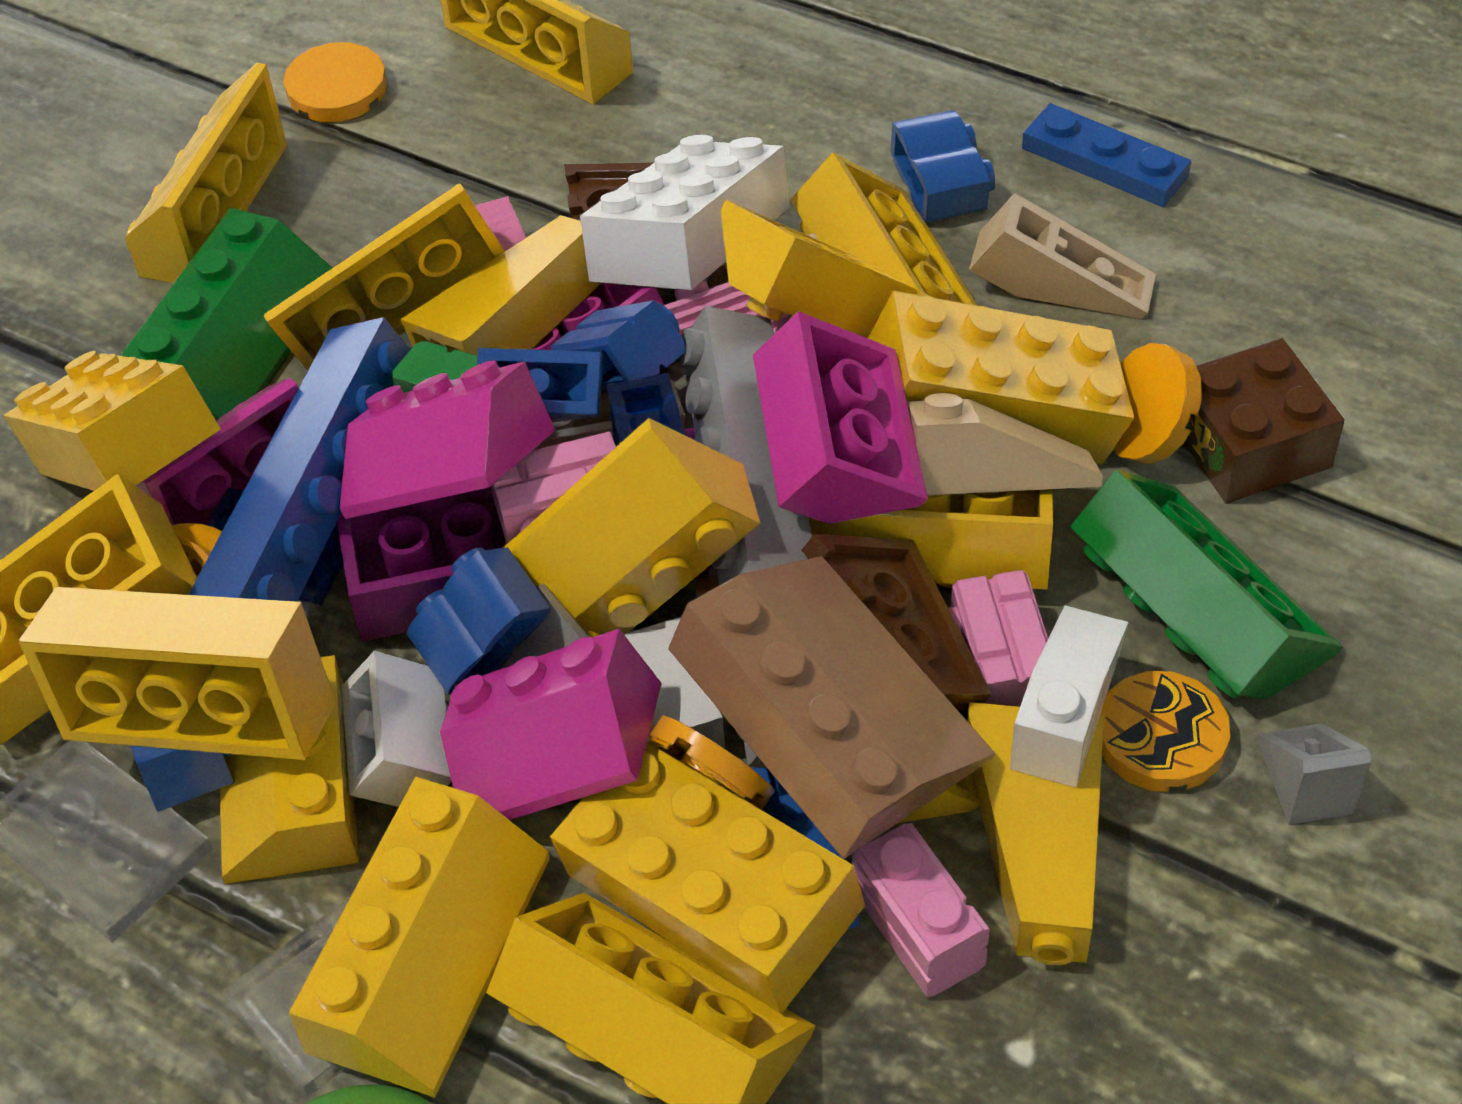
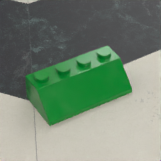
M230 207L120 356L183 365L215 420L233 410L238 404L245 402L265 389L291 353V350L268 324L263 315L333 267L280 220Z
M1116 469L1070 526L1087 543L1083 547V552L1102 569L1109 572L1114 570L1127 583L1123 588L1125 595L1141 609L1150 613L1155 612L1168 625L1164 630L1166 636L1186 653L1191 655L1196 653L1210 667L1207 676L1211 682L1233 698L1246 696L1268 699L1335 657L1344 647L1173 485Z

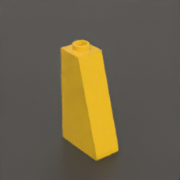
M560 215L400 319L412 346L424 340L448 348V352L458 350L478 356V348L529 350L534 348L601 284V282H589L581 221Z
M969 702L968 723L995 753L991 761L972 774L981 804L979 807L1015 954L1017 956L1033 957L1036 961L1047 965H1065L1070 962L1087 963L1093 927L1104 715L1099 716L1077 787L1074 788L1010 770L1014 723L1020 707Z

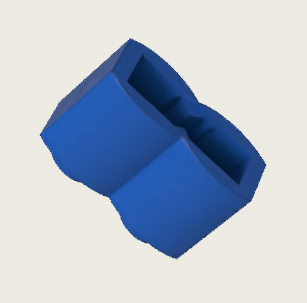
M955 110L892 122L891 154L901 179L908 186L914 206L925 223L987 209L989 192L995 189V174L991 162L988 159H982L977 151L976 137L971 124H964Z
M508 547L492 550L475 548L463 554L452 565L451 571L453 575L449 578L444 588L428 595L416 608L418 615L409 626L407 635L448 695L452 694L457 684L470 676H483L500 670L511 656L513 649L526 640L541 625L550 611L549 605Z

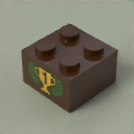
M1283 337L1196 366L1201 377L1202 400L1198 415L1190 414L1185 428L1191 430L1184 444L1225 504L1333 468L1345 419Z

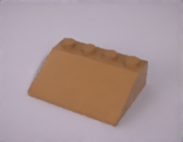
M822 556L740 574L689 602L668 647V650L843 859L991 761L995 755L994 751Z

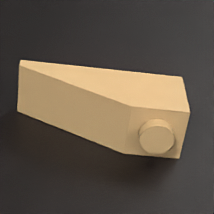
M1016 193L1008 199L979 232L969 268L971 272L1016 297L1136 319H1143L1148 314L1156 277L1154 272Z
M936 393L927 396L924 401L907 402L927 495L1102 487L1103 475L1089 451L973 400L962 399L954 394Z

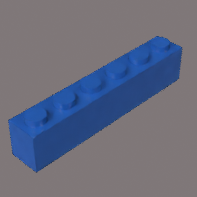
M384 317L330 329L188 595L298 601L342 513L340 510L348 424L369 409L366 403L369 397L394 386L392 371L411 350Z

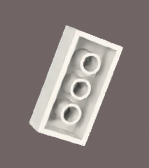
M692 135L681 139L680 145L667 154L657 156L654 159L655 163L642 172L629 176L627 183L613 192L602 195L599 203L580 215L589 282L683 290L694 289L726 262L721 208L725 200L774 221L790 209L784 146L763 145L762 139L755 137L739 138L730 143L713 142V137L709 135Z

